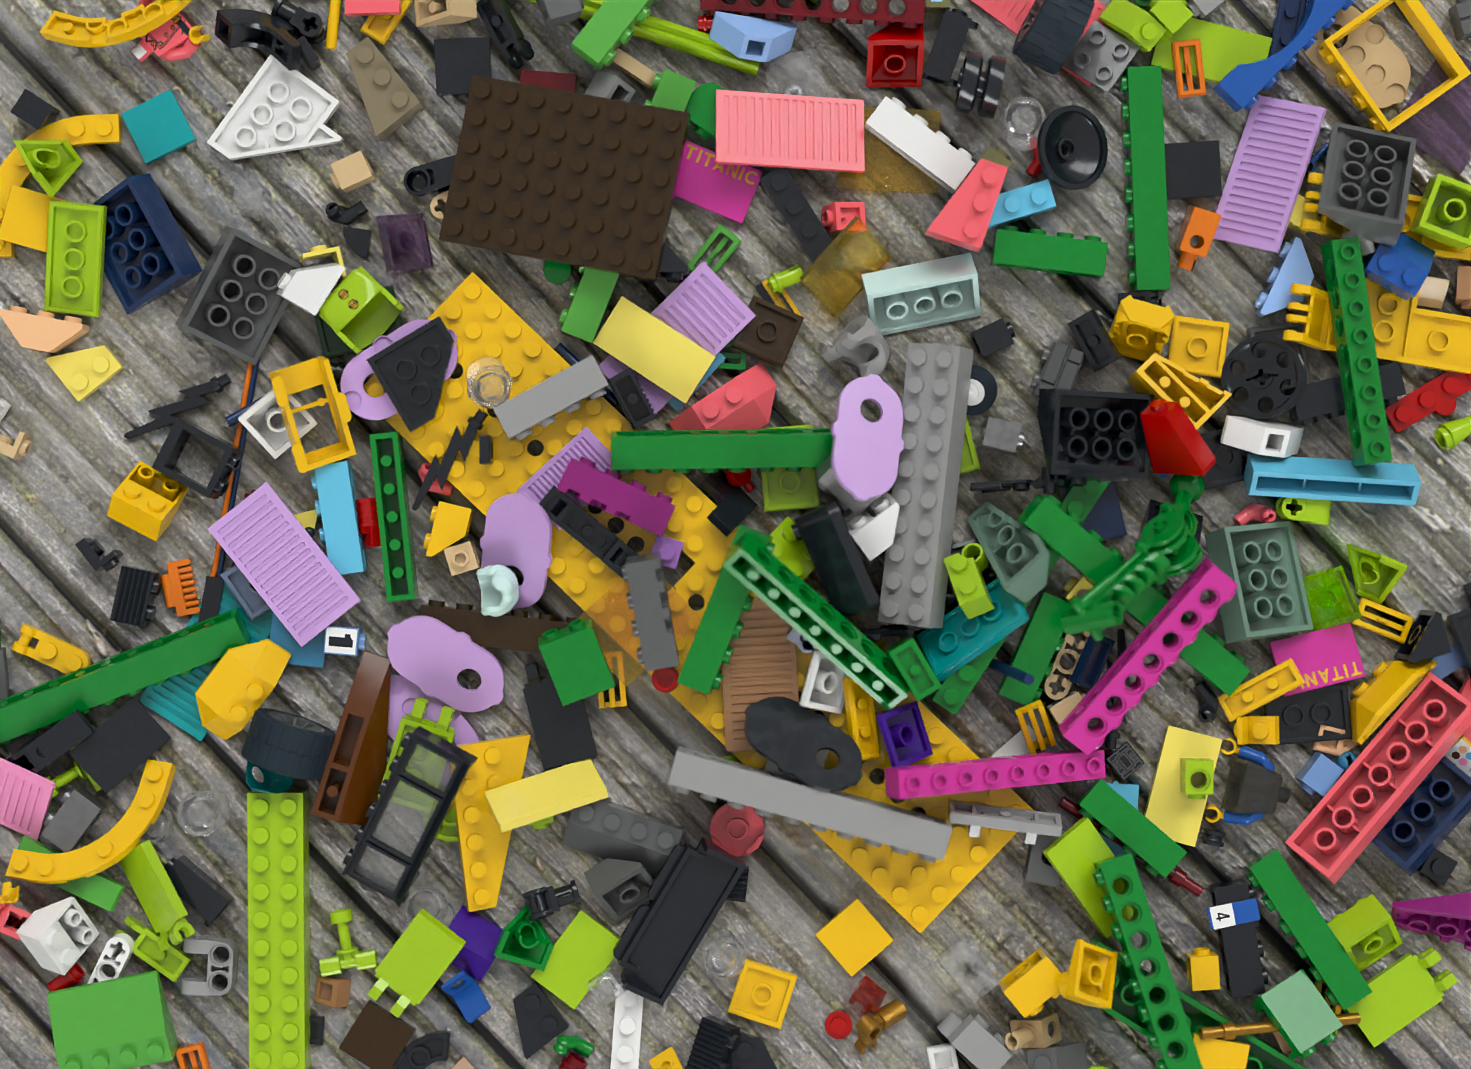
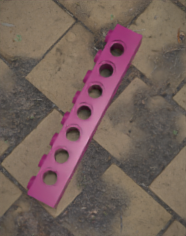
M1206 558L1058 726L1062 735L1087 755L1093 750H1098L1104 743V737L1111 729H1116L1122 723L1123 716L1130 708L1133 709L1139 704L1142 694L1148 688L1157 684L1160 674L1167 666L1170 667L1177 661L1180 651L1186 645H1190L1195 641L1198 631L1204 624L1210 623L1215 618L1218 608L1223 603L1233 598L1236 592L1235 589L1239 585ZM1211 590V595L1207 599H1200L1203 591ZM1193 611L1189 620L1181 621V617L1185 612ZM1174 633L1170 641L1162 642L1164 635ZM1155 654L1152 662L1143 663L1147 655ZM1129 676H1137L1132 684H1125V680ZM1113 696L1118 697L1115 704L1106 705L1109 698ZM1092 718H1100L1096 725L1087 726Z
M1080 749L885 768L886 796L897 799L1106 778L1104 750L1100 749L1093 750L1089 755Z

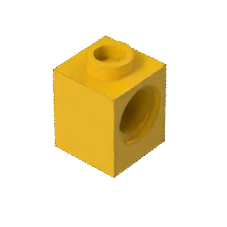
M1207 947L1194 948L1192 953H1185L1188 987L1192 991L1220 989L1218 955Z

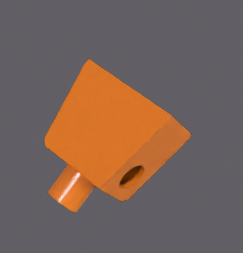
M1188 205L1175 244V248L1182 250L1177 267L1193 271L1197 257L1206 258L1222 215ZM1197 235L1198 243L1192 247L1190 239Z

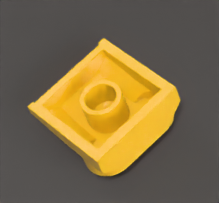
M1077 939L1070 968L1060 975L1058 981L1061 995L1065 999L1085 1006L1111 1009L1118 952H1111L1084 942L1083 939Z

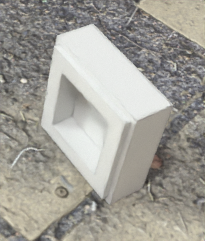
M950 1042L926 1047L931 1069H959L956 1050Z

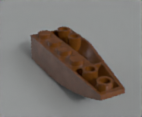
M364 651L328 756L311 812L312 815L339 823L366 826L369 820L366 817V813L371 804L378 801L377 791L383 781L387 767L392 666L387 657Z

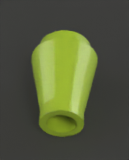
M1471 415L1439 424L1438 428L1434 430V438L1437 444L1442 449H1453L1471 434Z

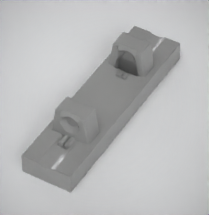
M949 800L948 823L968 825V836L979 838L981 827L1024 832V843L1032 845L1036 843L1037 834L1061 837L1062 822L1060 814Z

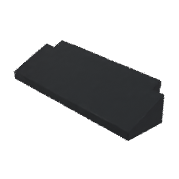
M704 837L701 838L696 848L685 842L684 845H676L672 849L648 890V895L651 899L649 904H642L637 908L613 949V955L617 959L618 964L625 967L620 975L624 989L663 1006L746 867L745 862Z

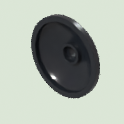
M1069 105L1052 111L1045 118L1038 134L1037 152L1043 171L1054 184L1067 190H1079L1089 187L1101 176L1107 161L1108 144L1105 131L1095 115L1083 107Z

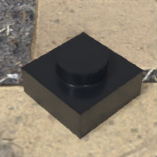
M1435 849L1417 870L1444 886L1458 862Z

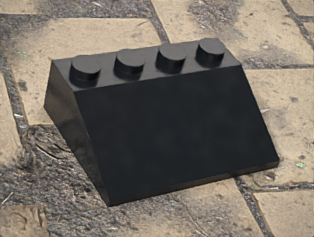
M1039 388L1037 417L1048 474L1073 475L1120 469L1132 472L1130 478L1149 479L1150 455L1140 414L1154 401V395Z

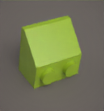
M1373 894L1358 900L1353 907L1344 913L1335 915L1327 923L1359 972L1403 944L1392 917Z

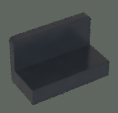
M1095 309L1068 323L1094 372L1121 358Z

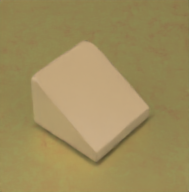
M1427 276L1420 288L1417 306L1442 309L1450 280Z

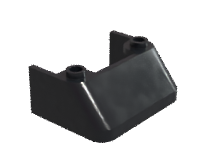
M836 501L794 518L796 524L792 525L791 528L797 542L802 539L829 598L828 603L846 619L881 605Z

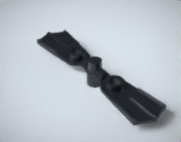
M1047 467L1041 468L1042 476H1039L1035 481L1018 479L971 483L970 491L991 493L1009 491L1013 488V491L1021 492L1029 491L1030 486L1033 485L1034 489H1043L1044 494H1055L1056 487H1066L1068 481H1070V486H1085L1087 481L1096 480L1097 482L1127 481L1132 476V472L1117 469L1067 475L1064 479L1057 474H1048Z

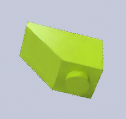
M1111 0L1098 16L1114 32L1140 47L1138 53L1150 52L1167 31L1147 11L1127 0Z

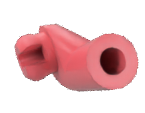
M424 462L420 466L419 477L422 483L431 466L430 462ZM436 477L429 491L451 497L454 485L446 482L443 490H441Z
M1251 503L1232 519L1236 526L1247 525L1250 521L1271 523L1276 519V511L1268 505Z

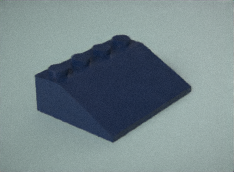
M150 173L127 177L93 203L95 205L107 206L104 273L127 315L182 286L203 271Z
M1443 756L1374 837L1371 843L1411 877L1471 811V777Z

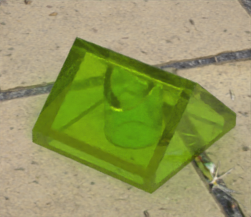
M1330 565L1303 576L1314 628L1312 629L1313 632L1362 618L1342 565Z

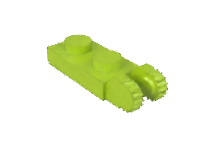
M128 915L124 920L125 923L140 934L137 940L129 935L134 941L132 953L173 982H176L193 958L170 941H168L170 948L161 952L158 946L160 934H156L152 928L146 927L137 918ZM119 929V930L116 931V933H115L114 935H116V934H118V933H125V934H128V933L125 932V931H123V930H120V929Z

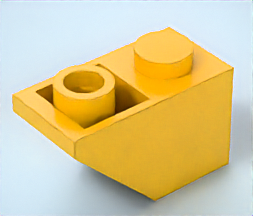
M439 501L438 506H433L430 516V522H434L432 532H427L423 549H427L426 556L435 557L443 552L444 549L468 537L475 509Z

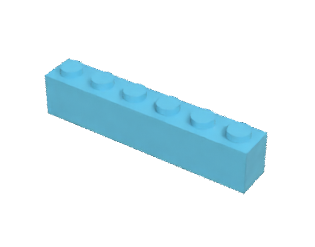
M1248 454L1244 472V481L1248 494L1257 496L1415 506L1421 486V480L1414 464L1383 462L1354 467L1353 460L1292 456L1281 458Z

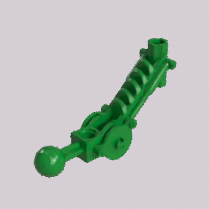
M1173 475L1170 479L1169 489L1172 497L1175 499L1174 505H1171L1170 502L1163 503L1160 506L1159 515L1151 519L1144 526L1141 532L1142 540L1134 543V548L1137 551L1113 573L1100 580L1081 598L1073 597L1069 603L1072 609L1062 611L1060 618L1062 629L1066 635L1089 631L1095 641H1100L1104 637L1102 631L1107 627L1122 624L1123 613L1155 581L1158 584H1164L1168 580L1167 577L1186 573L1200 561L1202 548L1194 538L1198 521L1190 509V504L1199 500L1204 493L1205 486L1201 476Z

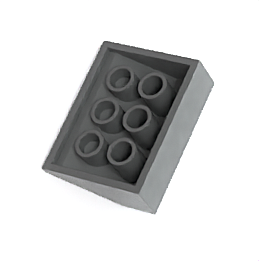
M1333 121L1317 211L1368 241L1395 246L1404 226L1417 139Z
M226 226L175 324L256 366L289 302L276 294L279 290L277 284L284 273L289 274L291 270L305 266L236 229Z

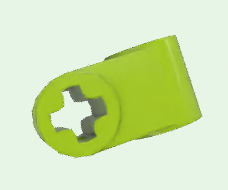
M1279 497L1275 503V511L1280 518L1285 520L1329 525L1332 500ZM1286 505H1295V510L1290 511L1286 509Z

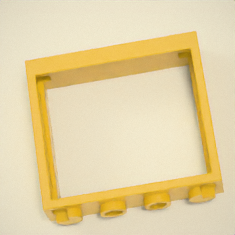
M1380 0L1318 45L1321 59L1327 65L1333 67L1338 83L1342 87L1348 88L1353 95L1351 99L1354 105L1359 110H1363L1369 119L1367 121L1371 129L1387 133L1471 74L1419 0ZM1395 2L1449 79L1388 122L1334 44Z

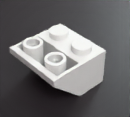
M887 492L878 496L858 516L852 510L849 512L844 511L842 514L855 545L870 561L890 547L894 540L900 505Z
M74 897L66 898L34 911L16 931L42 968L63 976L100 934Z

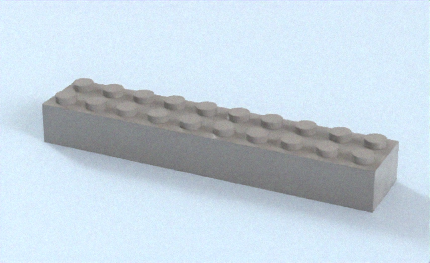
M909 343L902 401L903 426L901 437L904 441V448L899 455L898 473L892 490V497L900 505L893 544L886 549L880 597L881 605L879 606L878 621L924 628L943 627L948 583V571L943 559L951 556L974 352L972 349L961 346Z
M678 746L668 784L673 785L672 790L680 793L689 794V791L692 790L699 792L700 798L716 802L717 798L728 800L727 805L734 808L744 809L746 805L755 808V813L771 817L772 813L782 815V820L788 823L798 825L800 820L809 823V828L820 832H826V829L829 828L836 830L839 837L853 840L854 836L861 837L865 840V844L879 848L883 843L890 845L892 851L908 855L909 851L915 852L919 855L920 859L935 863L936 859L944 860L953 828L947 820L842 791H818L800 780L765 772L760 768Z

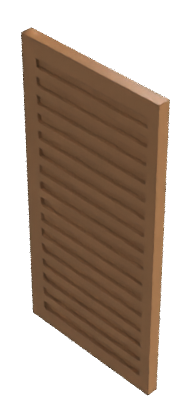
M754 598L749 612L744 611L740 621L744 623V627L739 638H733L730 648L734 649L729 664L723 663L721 669L722 675H724L722 689L727 753L754 750L745 735V710L751 703H757L768 697H785L799 703L796 644L787 638V633L793 627L760 598Z

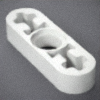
M118 933L106 943L87 984L120 978L134 950V941L128 934ZM121 942L123 944V951L117 958L113 957L118 949L116 944ZM104 964H110L114 967V977H108L104 974L102 969Z

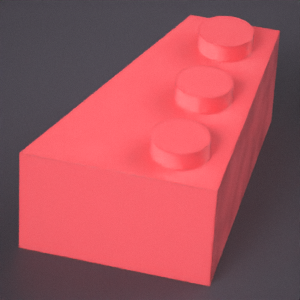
M980 159L927 229L925 235L978 253L983 244L1008 167Z

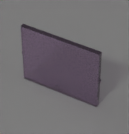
M1458 54V56L1461 58V60L1466 65L1468 70L1471 72V62L1463 56H1461L1460 54ZM1436 59L1401 112L1449 79ZM1471 74L1391 130L1397 135L1417 139L1416 147L1423 154L1429 155L1458 175L1461 174L1471 159Z

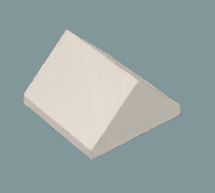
M272 389L239 416L238 420L276 459L291 447L280 407ZM295 393L288 395L291 409L304 405ZM308 409L293 414L299 438L303 437L318 424Z
M813 648L814 652H812L799 704L804 707L841 714L845 701L842 678L849 676L822 652Z

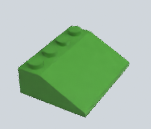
M158 970L51 991L47 994L55 1054L59 1069H130L173 1060L178 1048V1041Z

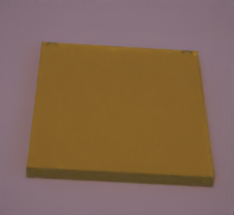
M855 216L799 279L828 309L831 315L837 318L863 290L861 274L880 271L891 259V256L863 224L862 220Z

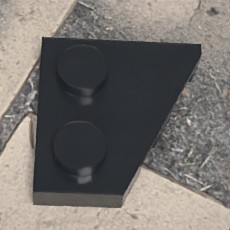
M536 981L513 999L522 1048L526 1059L570 1025Z

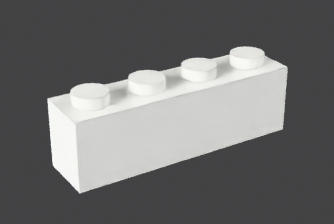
M886 96L867 120L864 128L953 194L975 165L971 161L972 155L963 148L957 150L950 145L951 140L942 132L937 131L934 133L927 127L928 122L917 114L912 116L905 111L906 106L895 97L890 99Z

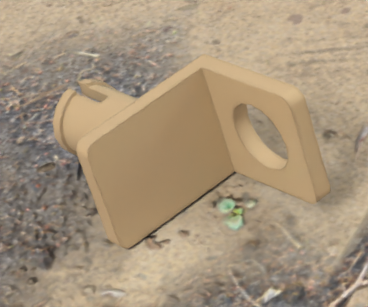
M1052 1013L1041 1019L1011 1020V1032L1005 1036V1044L1010 1050H1017L1019 1048H1046L1061 1041L1062 1036L1058 1014ZM1050 1022L1053 1024L1054 1028L1052 1037H1050L1048 1034V1025Z

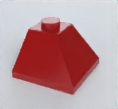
M893 22L890 26H886L868 37L866 87H922L924 56L923 23H919L918 28L902 27V22Z

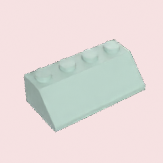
M971 253L861 274L868 317L877 325L882 335L981 316L978 274Z

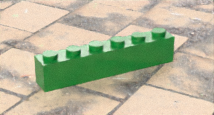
M399 432L369 434L387 602L418 599L419 592L402 435Z
M743 524L739 525L731 546L746 532H749L773 554L775 544L772 543L773 536ZM724 566L677 681L707 695L711 694L713 689L718 691L724 675L720 674L723 663L728 665L734 652V649L730 648L734 637L739 638L744 627V623L740 622L744 611H750L755 598L751 596L752 591Z
M1272 848L1247 864L1245 867L1249 872L1246 874L1248 881L1254 889L1259 887L1265 896L1261 900L1270 912L1275 910L1280 918L1277 924L1286 936L1291 934L1296 942L1293 948L1302 960L1307 958L1312 966L1308 969L1317 983L1323 982L1328 990L1324 994L1332 1006L1338 1005L1343 1010H1346L1373 991L1279 851Z

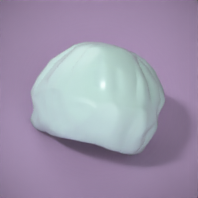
M501 564L489 565L477 570L476 575L481 588V613L484 616L498 617L509 612L519 599V586L515 573Z

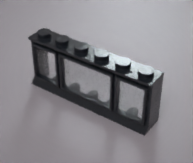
M418 726L412 733L408 731L400 744L404 749L400 756L396 755L389 766V770L392 773L389 779L385 778L377 791L380 797L377 803L373 802L366 813V817L369 820L366 826L362 825L354 838L357 844L354 850L351 848L343 860L346 867L342 875L346 874L388 897L398 907L409 897L410 892L408 891L420 874L419 869L428 858L432 850L430 847L434 839L440 834L443 828L442 823L455 804L454 799L463 788L469 769L478 759V757L421 726Z

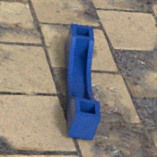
M1308 0L1305 16L1297 33L1282 50L1267 59L1237 65L1213 90L1235 112L1242 108L1250 109L1259 100L1256 94L1262 88L1267 91L1279 79L1276 74L1282 68L1285 71L1288 70L1298 60L1295 54L1301 48L1306 51L1317 40L1314 35L1321 28L1326 31L1337 20L1334 15L1340 8L1345 11L1356 0Z

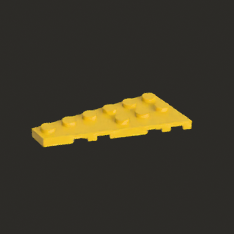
M530 734L456 745L478 757L476 763L469 769L465 777L467 780L463 788L454 799L468 912L497 906L512 830L501 833L486 801L484 792L522 780ZM449 762L450 776L456 767L451 762Z

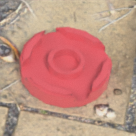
M725 803L716 810L711 819L710 835L712 842L733 856L740 857L751 854L759 847L764 838L765 826L763 818L755 813V808L745 805L744 809H738Z

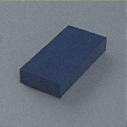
M1090 634L1069 681L1091 690L1098 682L1115 641L1106 636L1100 641H1095Z

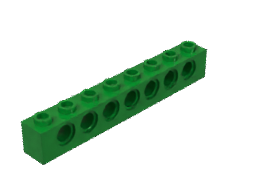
M1359 237L1331 240L1321 245L1353 465L1356 467L1393 461Z
M746 532L729 547L722 566L886 710H891L908 696L910 688L893 660L749 532Z
M1123 853L1095 862V870L1092 871L1097 886L1102 887L1105 896L1101 898L1105 912L1107 914L1110 913L1113 924L1110 925L1114 939L1120 942L1122 951L1119 952L1123 966L1129 969L1131 978L1128 979L1129 986L1133 995L1138 996L1140 1006L1137 1007L1141 1021L1147 1023L1150 1032L1146 1036L1150 1048L1156 1051L1158 1061L1155 1062L1156 1068L1203 1069L1132 854ZM1117 878L1122 879L1124 882V890L1120 894L1113 890V882ZM1127 905L1133 909V917L1129 921L1124 920L1122 917V910ZM1136 932L1142 936V944L1138 948H1134L1131 944V937ZM1144 960H1148L1151 963V971L1147 975H1143L1140 971V965ZM1157 987L1160 990V998L1156 1002H1151L1149 992L1152 988ZM1166 1014L1169 1018V1025L1166 1029L1161 1030L1158 1026V1020L1162 1015ZM1176 1042L1178 1053L1170 1057L1167 1053V1048L1170 1043Z

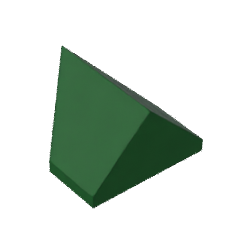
M527 904L503 929L493 955L544 971L554 945L540 920H529L531 913Z

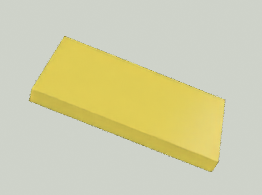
M625 296L620 298L593 341V344L685 404L689 401L716 358L715 355Z
M1167 725L1144 816L1174 842L1195 847L1208 795H1205V799L1197 800L1188 799V794L1180 792L1181 758H1209L1214 761L1215 771L1223 739ZM1195 772L1191 776L1192 786H1198L1202 783V773Z
M590 758L484 792L486 801L501 833L608 797L607 788Z

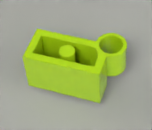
M970 543L962 549L961 555L958 552L943 559L959 605L968 619L995 609L982 575V571L988 566L989 560L981 545ZM979 555L977 559H973L974 556Z

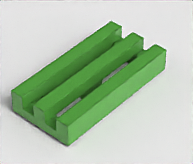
M719 224L688 263L689 271L693 272L696 269L694 267L721 232L725 236L705 260L708 266L729 240H732L733 243L712 270L716 274L742 241Z

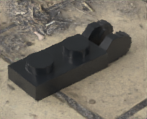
M479 0L476 3L477 11L500 53H503L512 69H520L523 66L522 58L529 61L534 57L535 52L530 42L524 39L525 36L505 0Z

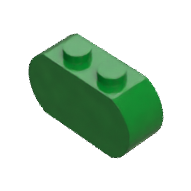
M706 83L697 87L691 93L687 103V112L691 114L690 124L694 127L692 131L705 140L708 136L715 140L716 89L725 90L716 83Z

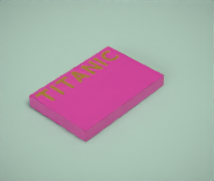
M686 140L674 197L743 224L763 172L748 165L717 164L714 161L715 152Z
M1351 623L1268 643L1274 666L1292 658L1306 682L1284 694L1283 697L1366 676Z

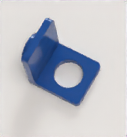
M465 971L459 972L441 986L444 992L454 998L468 1023H472L491 1009V1005L476 979ZM463 980L459 985L452 987L456 982Z

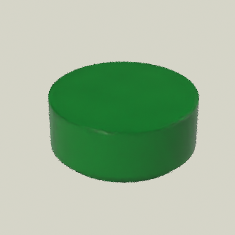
M546 261L543 272L550 283L561 285L570 279L572 268L568 264Z

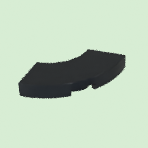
M435 1031L417 1038L402 1051L393 1069H425L436 1061L448 1060L451 1031Z

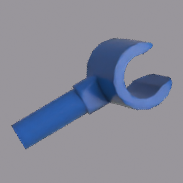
M1328 143L1311 156L1309 161L1311 170L1305 175L1315 171L1316 163L1328 151Z

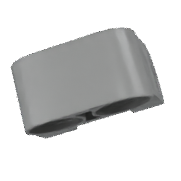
M192 935L188 938L184 937L183 952L208 954L207 977L182 978L181 994L219 996L229 992L235 986L238 976L239 949L236 942L229 938ZM222 946L228 949L229 959H222L218 955V947ZM218 974L224 975L227 978V987H222L217 983L216 976Z

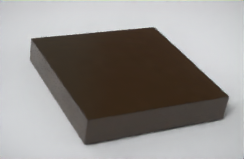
M753 295L748 307L756 316L735 336L731 347L782 369L804 317Z
M369 999L339 1046V1049L371 1069H391L416 1028Z

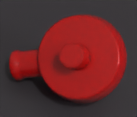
M729 468L726 469V477L731 485L736 487L744 486L747 492H751L755 488L750 482V468H746L745 472H730Z

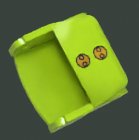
M360 266L358 269L351 271L327 296L317 314L355 353L360 354L376 338L383 335L394 323L400 312H404L406 308L366 269Z

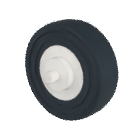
M972 365L966 414L970 416L986 412L993 405L997 397L995 378L987 369L978 365Z

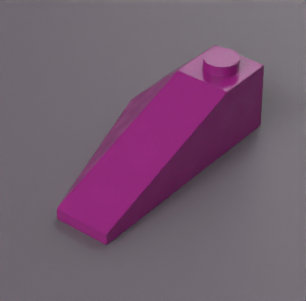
M1471 892L1392 903L1391 917L1395 926L1419 934L1429 932L1440 936V941L1449 943L1453 940L1464 944V949L1471 951Z

